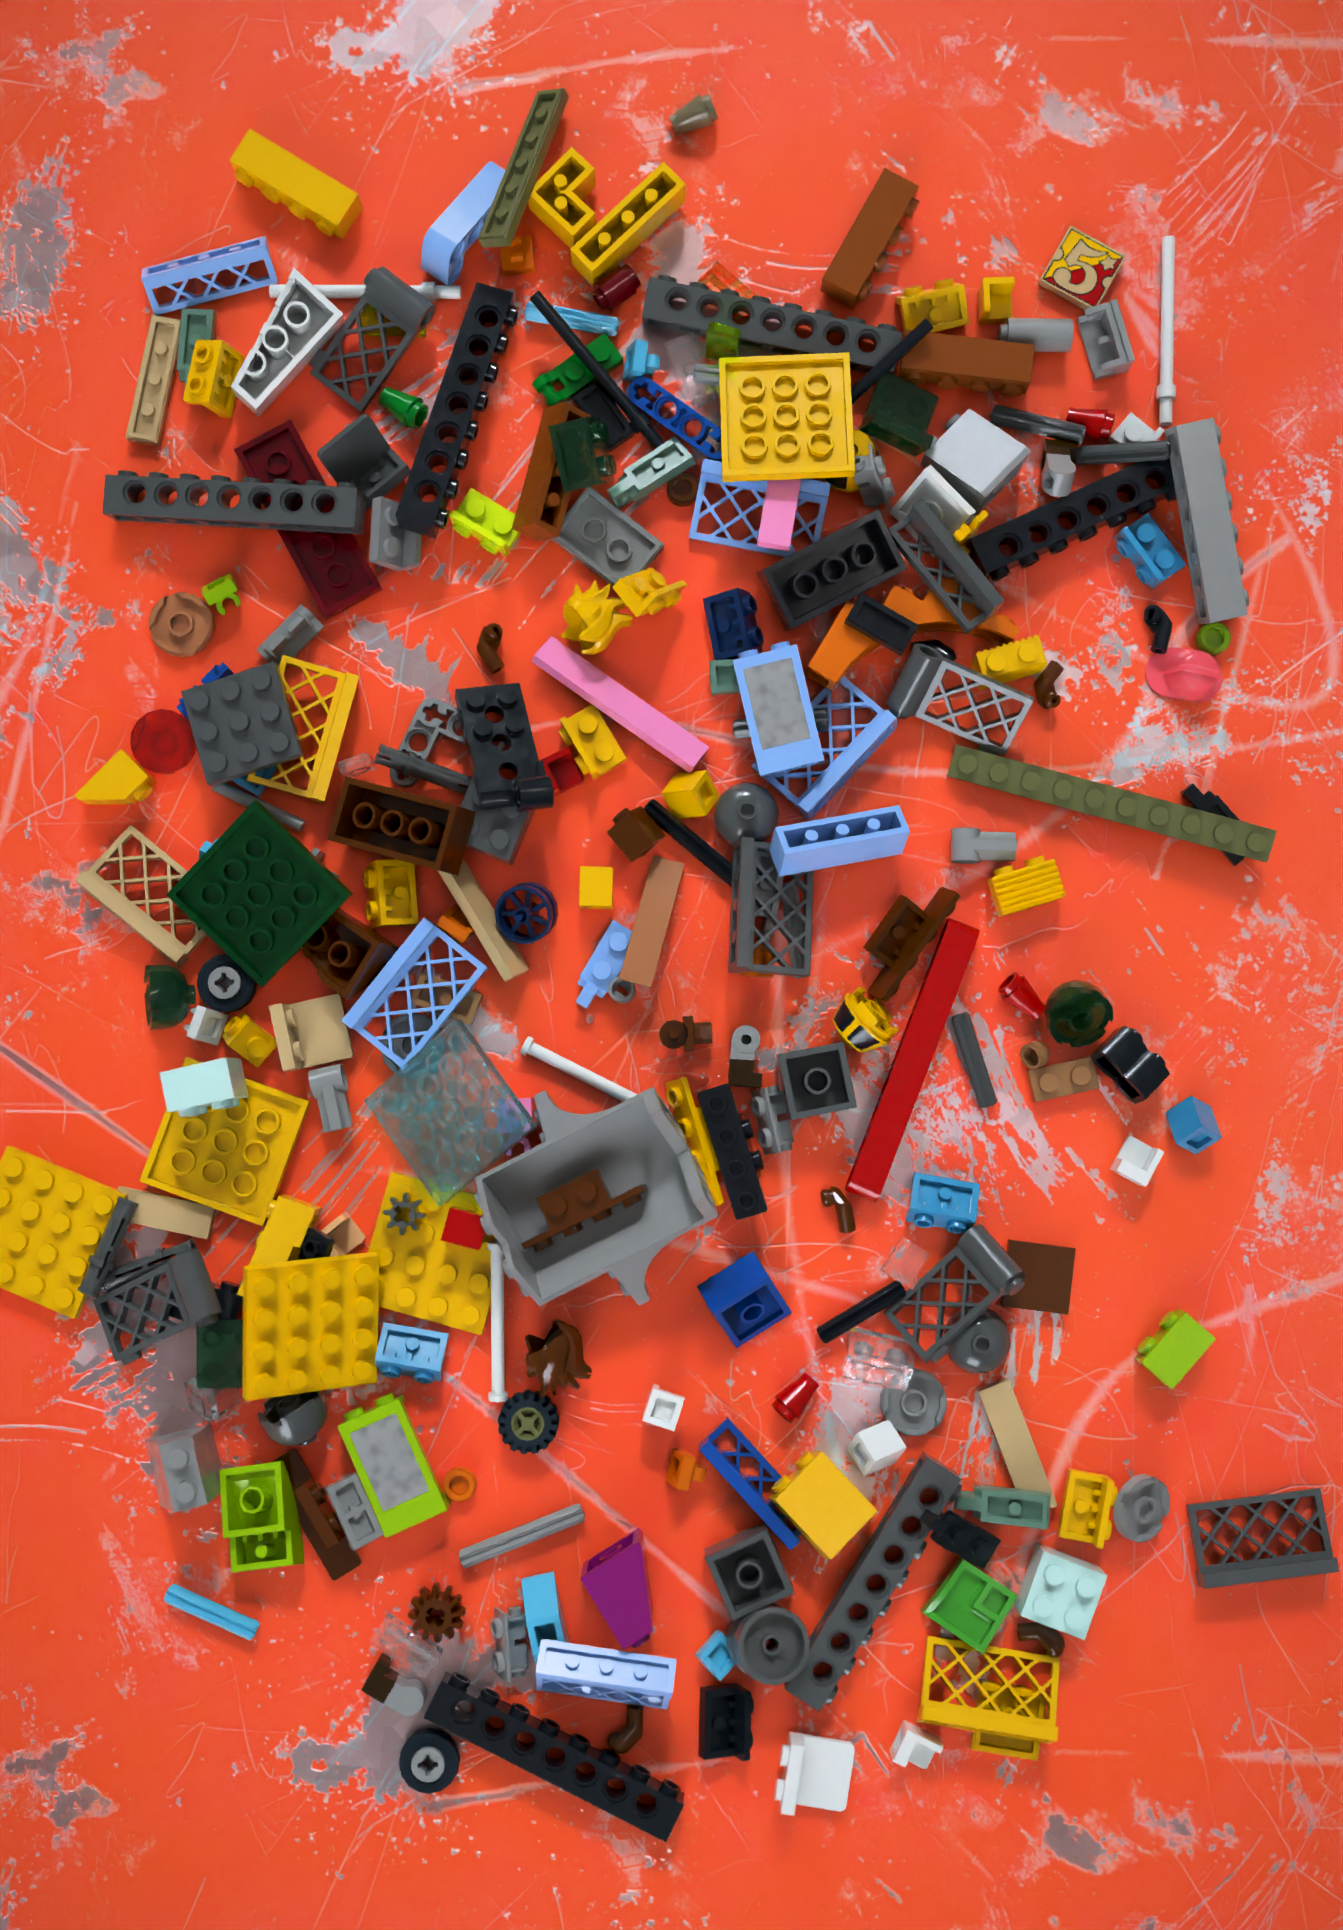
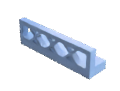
M266 236L142 268L141 280L154 315L278 283ZM264 260L269 276L256 279L246 273L250 263ZM244 265L242 270L236 268L237 266ZM228 269L239 276L234 285L225 287L215 281L219 271ZM213 273L211 278L205 276L207 274ZM198 278L207 283L204 292L194 295L185 290L184 287L188 279ZM243 278L248 280L247 282L241 283ZM182 281L180 287L174 284ZM166 286L177 292L172 302L159 305L153 289ZM212 286L217 289V290L210 291V289H211ZM180 295H183V296L187 297V298L179 299Z

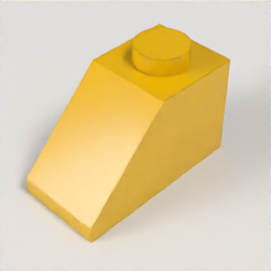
M120 749L74 796L88 805L135 804L137 801L145 800L153 791L152 786L157 781L130 754Z

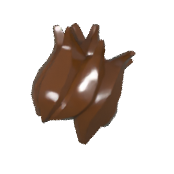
M557 1319L553 1322V1327L545 1340L530 1334L525 1337L529 1351L525 1359L527 1376L529 1378L535 1375L538 1376L541 1383V1397L544 1398L549 1389H551L553 1395H556L558 1384L564 1389L567 1384L578 1390L580 1385L575 1378L590 1379L591 1375L588 1373H592V1369L584 1361L582 1337L574 1326Z

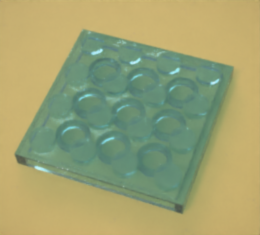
M461 1019L454 1020L364 1100L438 1206L445 1205L470 1184L475 1177L483 1173L537 1127L535 1121Z

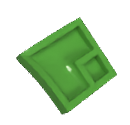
M959 1557L942 1584L920 1611L983 1654L1018 1595L962 1557Z

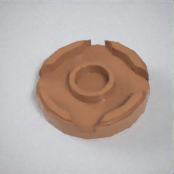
M177 592L168 597L161 598L151 610L148 621L149 630L155 644L167 654L180 658L194 656L203 651L211 642L215 630L214 615L208 605L196 595L186 592Z

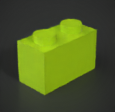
M1178 1308L1175 1312L1169 1311L1159 1322L1161 1328L1153 1337L1148 1336L1140 1343L1137 1348L1139 1353L1135 1357L1150 1373L1171 1389L1178 1384L1216 1340L1188 1313Z

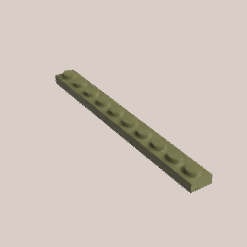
M957 744L955 745L947 777L1266 863L1268 862L1277 832L1273 829Z

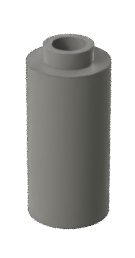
M1006 318L1005 324L999 325L998 340L1035 345L1034 352H1070L1073 342V320Z

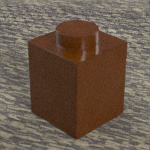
M642 806L631 811L628 808L623 809L612 819L615 825L607 831V834L631 862L645 856L666 836Z

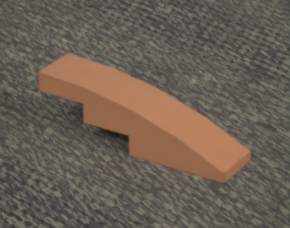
M653 855L619 980L651 988L683 872V863Z

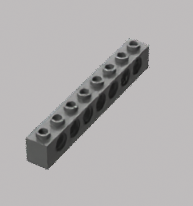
M659 275L658 279L650 277L641 315L643 324L782 355L849 352L850 370L864 373L870 371L901 341L903 335L902 332L897 331L895 326L889 324H878V327L866 325L865 320L857 317H847L846 320L834 318L833 313L825 310H815V313L803 311L800 305L794 303H784L783 306L771 304L770 299L762 296H753L752 299L739 297L740 293L730 289H721V292L708 290L707 285L698 282H690L689 285L677 283V279L667 275ZM675 298H682L686 300L687 305L683 310L676 311L669 306L671 301ZM706 305H714L719 311L714 317L708 318L702 315L701 310ZM737 312H745L749 315L750 320L740 325L736 324L732 317ZM774 318L781 323V327L777 331L771 332L764 327V322ZM806 325L811 328L813 334L805 339L800 338L795 333L796 328ZM832 332H837L843 336L844 342L836 346L831 345L826 337ZM863 339H869L874 343L875 349L872 352H863L858 347V343ZM895 365L882 377L892 379Z
M120 470L118 475L105 474L102 513L115 521L364 535L367 496L357 488L356 484L349 482H337V487L325 486V483L315 480H307L305 485L293 484V481L287 479H274L273 483H262V480L258 478L243 477L242 482L231 481V478L226 476L213 475L211 480H201L199 476L193 474H180V478H169V475L159 472H149V477L138 476L137 473L132 471ZM146 490L145 498L138 503L139 493ZM177 491L176 500L172 504H168L169 496ZM208 493L207 502L199 506L201 496ZM239 495V503L235 507L230 508L231 499ZM271 496L269 507L261 510L262 501L266 497ZM303 498L301 508L297 511H292V505L295 500ZM329 500H334V508L330 512L324 513V505Z
M922 1452L810 1635L809 1657L803 1670L791 1681L784 1683L785 1690L819 1712L825 1703L829 1705L833 1701L838 1691L837 1682L842 1674L847 1676L852 1670L856 1661L854 1655L859 1646L864 1647L867 1645L874 1631L872 1628L873 1623L878 1616L882 1618L891 1605L889 1597L895 1587L900 1589L909 1575V1571L906 1569L913 1558L916 1560L920 1558L926 1548L927 1542L924 1540L930 1532V1529L927 1528L928 1526L919 1521L916 1529L905 1531L902 1529L903 1521L908 1517H916L919 1520L925 1509L943 1517L944 1513L942 1511L947 1502H953L962 1488V1485L959 1484L962 1478L956 1471L926 1452ZM933 1488L936 1490L935 1498L928 1503L921 1502L919 1496L922 1490ZM890 1546L901 1548L899 1557L894 1560L884 1557L885 1550ZM872 1575H880L884 1580L880 1587L869 1588L866 1585L868 1578ZM862 1604L866 1607L865 1613L860 1617H853L848 1614L851 1606ZM837 1633H844L848 1635V1640L844 1645L836 1646L831 1643L832 1637ZM819 1662H826L830 1664L831 1668L826 1674L819 1675L813 1671L814 1666Z

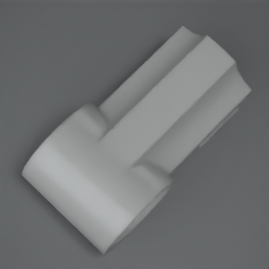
M978 828L951 829L950 862L972 864L979 863L980 861H1015L1017 851L1016 832H980Z
M340 1063L309 1070L310 1089L314 1099H317L324 1133L352 1127L353 1121L346 1094L348 1092V1081L343 1064Z

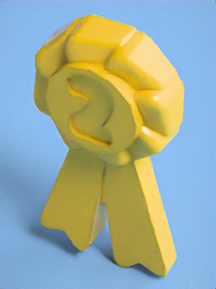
M985 510L976 516L969 526L963 523L953 534V537L967 554L971 552L966 546L969 539L976 536L977 529L989 515Z

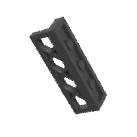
M923 499L912 506L907 517L889 528V532L898 550L966 634L997 613L1004 599ZM910 525L918 534V543L905 542L899 535V532ZM921 552L934 554L938 559V568L925 567L920 561ZM941 578L954 579L959 585L958 594L945 592L941 587ZM962 602L974 604L981 614L969 622L961 612Z

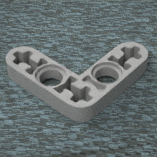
M429 698L424 700L419 705L398 750L404 753L414 752L416 757L428 761L440 735L466 746L464 736H458L453 732L455 722L460 719L458 709L439 699ZM436 706L438 707L437 711L439 714L448 718L449 712H452L453 714L448 719L446 730L442 729L445 725L442 720L433 718L429 722V717L425 711L427 709L433 710ZM421 734L426 736L428 745L425 750L416 752L411 749L410 741L415 735ZM497 740L500 742L499 745H493V747L499 751H504L507 743ZM389 769L392 780L400 787H412L419 781V778L414 776L405 777L403 780H400L401 775L397 770Z

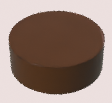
M682 472L668 481L667 496L669 500L679 507L693 504L696 501L699 487L696 478L690 473Z

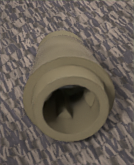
M699 94L674 112V114L670 115L669 118L676 135L712 126L711 122L717 120L718 116L709 94L702 97Z

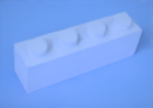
M896 805L775 827L769 851L777 873L781 877L900 855L903 853L910 830L900 806Z

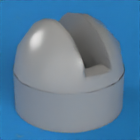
M620 976L610 982L609 994L617 1003H629L636 995L635 984L619 980ZM619 985L629 992L626 997L616 990Z

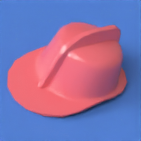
M1177 647L1167 648L1165 654L1154 653L1149 658L1145 667V679L1149 687L1158 695L1172 699L1204 702L1217 694L1223 682L1222 669L1218 661L1210 654L1198 650Z

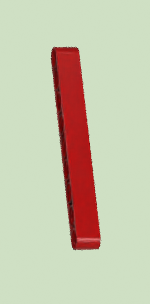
M948 918L849 1174L845 1191L875 1203L879 1199L976 945L980 929Z

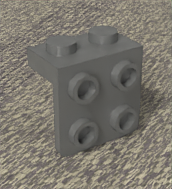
M367 414L358 417L317 452V457L336 483L349 482L356 484L357 488L367 496L365 511L372 506L373 498L384 497L406 479L411 471L407 464L391 449L373 420Z

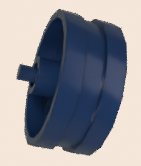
M521 882L505 891L498 899L495 908L496 924L501 933L509 940L519 944L534 943L549 934L556 925L558 918L557 902L552 893L543 885L535 882ZM527 890L525 904L515 891ZM533 893L543 902L538 905L532 902ZM508 898L512 900L518 909H506ZM546 907L548 919L538 915L541 908ZM507 916H514L516 921L514 926L511 925ZM533 920L546 926L538 935L536 934ZM526 923L529 935L518 931L522 924Z

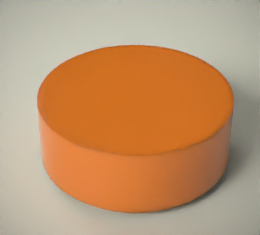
M463 1466L451 1469L443 1481L445 1495L455 1502H464L470 1499L477 1488V1478L474 1472Z

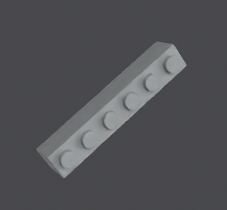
M1214 417L1165 429L1166 440L1171 444V456L1169 458L1198 623L1209 624L1248 615L1249 596L1246 589L1243 588L1241 578L1244 567L1241 557L1237 555L1236 549L1238 532L1235 524L1232 523L1230 514L1232 497L1230 492L1226 490L1224 479L1227 474L1225 460L1221 458L1219 449L1221 442L1220 429L1218 425H1215Z

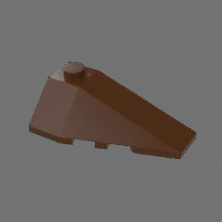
M339 908L305 943L301 951L306 958L312 961L318 970L317 974L322 982L345 999L350 1000L372 983L399 947Z

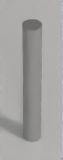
M226 782L212 787V791L246 807L253 801L258 800L281 824L298 832H301L305 826V820Z

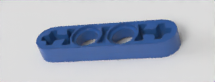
M638 377L630 383L628 387L629 399L639 409L709 459L722 462V452L716 451L713 454L715 451L714 447L705 441L709 435L720 443L721 429L650 378ZM640 388H647L648 392L657 400L653 404L645 397L640 398V395L637 393ZM668 402L675 403L677 407L676 414L670 419L662 418V406ZM693 420L700 421L702 425L701 432L695 437L687 436L685 432L687 424Z

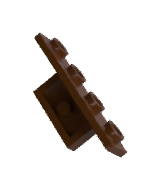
M940 887L924 911L906 896L899 895L863 947V949L885 965L867 991L871 996L887 1002L898 991L902 979L916 965L919 955L926 945L935 938L937 930L945 918L954 911L956 902L960 898L956 891Z
M594 1169L536 1198L550 1229L521 1243L524 1250L533 1247L535 1252L545 1249L554 1244L552 1241L553 1237L561 1233L564 1234L565 1238L583 1230L581 1223L591 1218L597 1223L612 1216L613 1212L611 1209L622 1203L625 1208H628L642 1201L641 1194L648 1191L646 1184H642L612 1198L599 1169Z
M294 1448L272 1461L284 1462L294 1492L300 1525L331 1579L337 1580L360 1566L362 1560L357 1551H352L339 1519L327 1502L328 1497L320 1483H316L298 1450Z

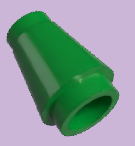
M389 387L384 388L379 396V404L407 428H419L428 415V406L424 404L422 398Z

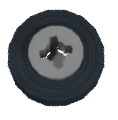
M222 954L211 958L203 965L198 973L197 988L199 996L207 1006L219 1012L231 1013L243 1009L251 1002L256 994L257 982L228 954Z
M432 1728L417 1731L409 1737L401 1750L399 1759L401 1776L407 1785L417 1792L428 1794L439 1792L451 1784L458 1773L460 1763L458 1746L452 1737L442 1730Z

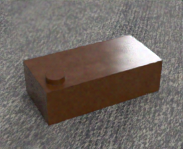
M345 776L328 840L458 876L476 812L458 805Z

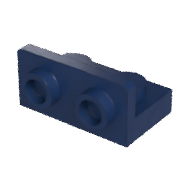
M735 588L703 598L715 660L735 659L739 657V653L757 649L758 654L762 653L763 634L757 626L755 617L757 604L750 592Z

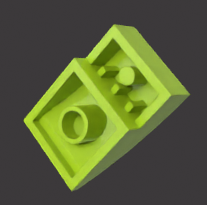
M277 1461L220 1469L223 1539L229 1538L231 1573L305 1564L297 1505L284 1462Z

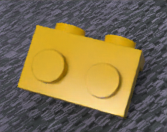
M1068 1468L1057 1529L1059 1537L1092 1543L1096 1548L1103 1549L1104 1541L1109 1540L1112 1530V1522L1108 1520L1110 1506L1114 1507L1118 1494L1117 1487L1114 1486V1481L1109 1476Z

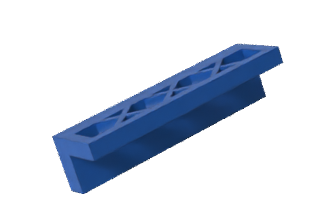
M727 1417L699 1443V1451L791 1551L800 1542L799 1536L801 1533L796 1528L793 1529L785 1520L782 1512L780 1514L773 1507L775 1505L762 1495L763 1481L776 1482L782 1476ZM727 1428L737 1438L736 1451L722 1450L714 1442ZM741 1443L748 1451H740ZM728 1456H736V1465ZM740 1457H754L759 1462V1476L744 1475L740 1470ZM763 1467L771 1476H763ZM751 1481H759L758 1489Z

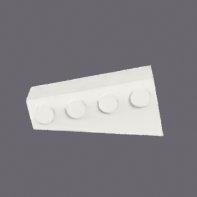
M293 268L289 275L286 286L282 293L280 292L267 322L262 326L259 332L260 335L253 348L250 349L231 385L234 395L258 417L261 416L314 358L318 350L322 349L344 324L343 313L295 268Z

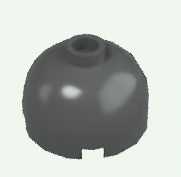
M743 782L729 787L720 795L715 804L714 822L717 832L726 841L730 842L731 845L741 837L754 838V841L765 842L771 837L775 827H777L779 811L775 799L767 789L755 783Z
M987 1309L947 1345L950 1349L947 1354L959 1368L970 1373H987L998 1368L1006 1360L1010 1350V1332L1005 1321L996 1312ZM961 1311L953 1315L946 1325L954 1326L959 1322Z
M314 1391L269 1398L263 1404L266 1411L263 1414L261 1412L257 1414L261 1426L270 1439L281 1445L291 1446L299 1444L304 1446L314 1441L317 1433L322 1429L327 1418V1405L322 1392Z

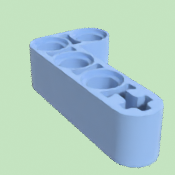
M492 161L488 162L431 225L422 243V270L445 285H453L463 268L465 252L481 233L505 169Z

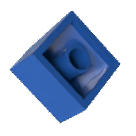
M753 1251L697 1286L710 1311L736 1348L792 1313Z

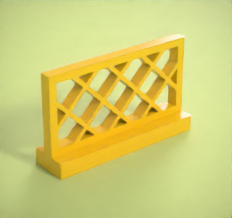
M282 654L279 671L286 689V695L289 694L298 710L292 716L295 718L301 715L309 729V732L299 736V740L301 741L312 735L319 748L317 754L306 760L300 757V763L286 771L283 770L280 764L276 765L280 774L271 779L255 776V772L248 775L247 781L323 804L359 676L348 672L345 674ZM286 665L300 668L306 680L290 688L283 676ZM307 670L318 674L310 677ZM322 676L338 679L335 691L323 698L313 682ZM310 684L318 700L301 708L293 692ZM332 698L330 708L328 709L325 701ZM321 704L327 714L326 723L313 729L304 712ZM324 729L321 740H319L316 732ZM315 760L311 772L307 764ZM303 766L310 777L307 790L293 787L287 774ZM283 777L286 784L275 781Z
M933 1636L926 1637L917 1722L1047 1744L1058 1742L1056 1715L1060 1657L1054 1658L1049 1655L988 1646L983 1654L980 1653L988 1665L974 1676L962 1658L971 1651H979L963 1641ZM934 1645L946 1647L955 1659L942 1670L932 1659ZM955 1649L966 1650V1651H964L961 1655H959V1654L956 1652ZM988 1654L997 1655L998 1657L992 1661ZM1003 1657L1012 1658L1021 1669L1008 1681L995 1665ZM1021 1660H1027L1031 1662L1027 1666H1025ZM1037 1662L1051 1664L1050 1679L1042 1686L1039 1685L1029 1671ZM956 1663L960 1665L970 1679L957 1691L944 1675ZM932 1668L937 1673L933 1678H931ZM991 1668L1003 1685L989 1696L977 1679ZM1023 1674H1025L1036 1689L1024 1701H1022L1011 1686ZM939 1677L952 1693L943 1702L929 1700L930 1685ZM972 1683L985 1699L976 1708L967 1706L959 1695ZM1048 1686H1049V1696H1048V1695L1046 1694V1692L1044 1691ZM1005 1689L1008 1690L1018 1704L1010 1713L1001 1712L993 1701ZM1039 1694L1048 1705L1047 1719L1034 1717L1026 1706ZM955 1698L960 1705L950 1704L949 1702ZM989 1704L993 1710H987L982 1708L985 1705ZM1022 1709L1026 1716L1017 1715L1016 1713Z

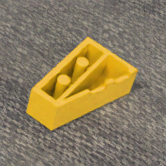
M285 1194L278 1196L277 1200L273 1199L266 1213L268 1222L264 1231L260 1232L256 1240L255 1252L248 1266L298 1260L309 1227H315L322 1207ZM243 1281L237 1292V1295L243 1296Z

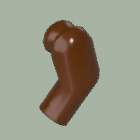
M490 623L483 628L477 643V652L491 674L500 671L505 666L497 654L503 630L496 623Z

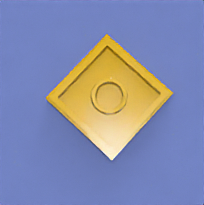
M985 1679L979 1680L989 1696L1003 1685L1002 1682ZM1011 1684L1022 1701L1036 1691L1032 1687ZM1007 1689L1003 1690L993 1699L1001 1712L1010 1713L1018 1706ZM979 1691L976 1707L985 1700ZM1039 1694L1026 1706L1034 1717L1044 1719L1046 1702ZM989 1704L985 1705L982 1708L987 1710H993ZM1022 1709L1016 1713L1017 1715L1026 1716ZM972 1731L970 1748L976 1751L1038 1761L1041 1742Z

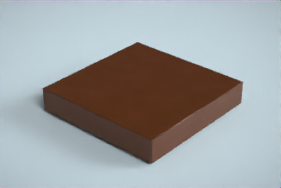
M1008 1239L1007 1253L1023 1269L1026 1276L1023 1280L1025 1285L1018 1293L1012 1296L1009 1294L1001 1296V1306L1068 1315L1076 1248Z

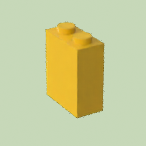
M814 1450L812 1453L807 1451L796 1461L795 1466L797 1469L789 1477L783 1475L772 1486L771 1489L774 1493L769 1497V1500L823 1558L831 1560L868 1522L877 1510L822 1451Z

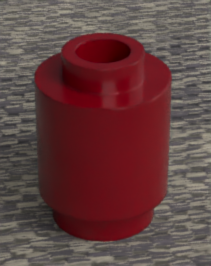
M627 263L622 267L618 265L593 283L594 291L592 292V297L601 309L606 307L609 311H612L636 294V289L641 286V283L630 265Z

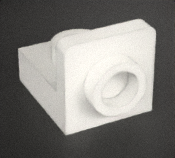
M1130 412L1108 441L1112 444L1159 441L1158 439L1165 430L1159 427L1155 432Z

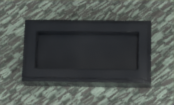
M598 381L573 397V402L577 408L591 415L589 425L608 452H611L635 436V431L629 425L628 420Z
M861 593L844 622L900 656L919 626L864 593Z

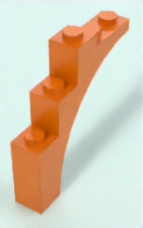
M942 577L941 587L944 591L958 594L959 585L956 581ZM894 585L883 603L886 607L919 625L914 634L931 631L965 633L931 589L922 601L913 590ZM848 601L844 604L804 674L831 691L834 690L845 673L860 659L882 646L844 623L855 603L852 604ZM962 602L961 612L969 622L981 614L974 604ZM994 614L967 634L985 638L1002 646L1003 644L1008 645L1009 642H1013L1020 628L1015 626L1011 618L1002 614Z

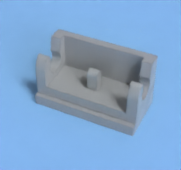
M1117 299L1084 310L1085 315L1078 317L1076 322L1094 381L1128 372L1135 358Z
M347 1473L339 1477L340 1480L327 1484L323 1488L330 1499L352 1551H355L383 1536L384 1533L357 1473Z

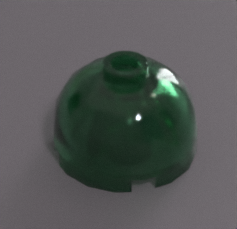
M164 964L145 965L144 983L149 984L146 985L144 1001L149 1030H164L179 1025L187 1017L189 1005L196 1004L195 986L188 985L186 976L178 968Z
M1072 980L1059 985L1050 993L1044 1007V1018L1046 1026L1056 1042L1062 1044L1061 1042L1070 1043L1071 1047H1081L1095 1042L1106 1033L1104 1027L1108 1024L1109 1020L1112 1023L1113 1007L1099 987L1087 981Z

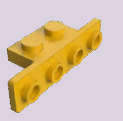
M686 1077L666 1082L667 1100L672 1106L675 1119L687 1139L686 1143L692 1155H695L701 1167L715 1206L722 1205L724 1200L715 1173L720 1170L701 1106L695 1107Z

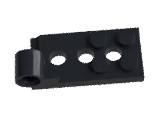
M511 683L456 689L454 697L481 810L516 806L517 811L522 812L552 808L554 803L552 782L549 775L545 773L543 761L538 759L520 684ZM489 712H495L501 716L502 720L500 722H491L485 715ZM497 740L504 741L508 744L509 749L499 751L493 747L492 743ZM510 769L516 774V778L511 780L504 779L500 776L499 771Z

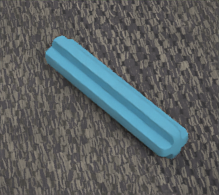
M528 301L525 306V319L550 325L531 301ZM552 305L571 329L598 334L605 333L609 336H616L618 332L619 319L615 316Z
M172 1584L164 1596L165 1603L247 1640H252L258 1631L260 1624L258 1621L176 1584Z

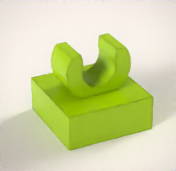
M230 572L202 587V594L209 606L216 603V608L222 615L226 614V610L222 605L224 599H232L237 607L241 605L240 597L236 593L238 591L237 583Z

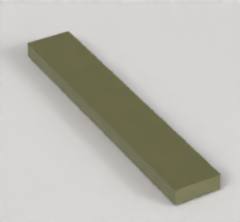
M565 88L537 91L479 235L478 241L483 248L511 246L569 99Z

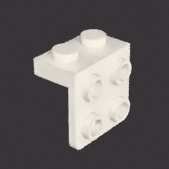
M789 1731L787 1745L782 1744L779 1765L784 1766L782 1779H776L774 1800L779 1801L780 1813L794 1816L796 1804L838 1812L844 1811L847 1806L855 1754L853 1743Z

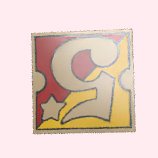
M1070 225L1042 274L1038 285L1086 310L1100 304L1124 262L1126 255Z

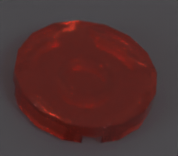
M158 709L148 712L136 722L131 731L130 746L133 756L141 766L156 774L168 775L175 773V771L186 767L196 753L197 746L190 722L173 710Z

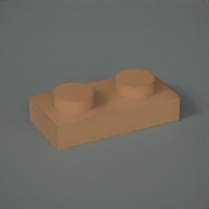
M421 972L416 985L429 984L428 974ZM433 976L434 983L448 982ZM452 985L434 987L436 1006L449 1005L453 1000ZM457 985L458 992L462 987ZM429 988L414 989L412 1003L424 1008L431 1007ZM470 990L449 1017L472 1026L484 995ZM436 1010V1011H437V1013L441 1014L444 1010Z
M1091 1056L1026 1070L1033 1102L1100 1088L1095 1064Z

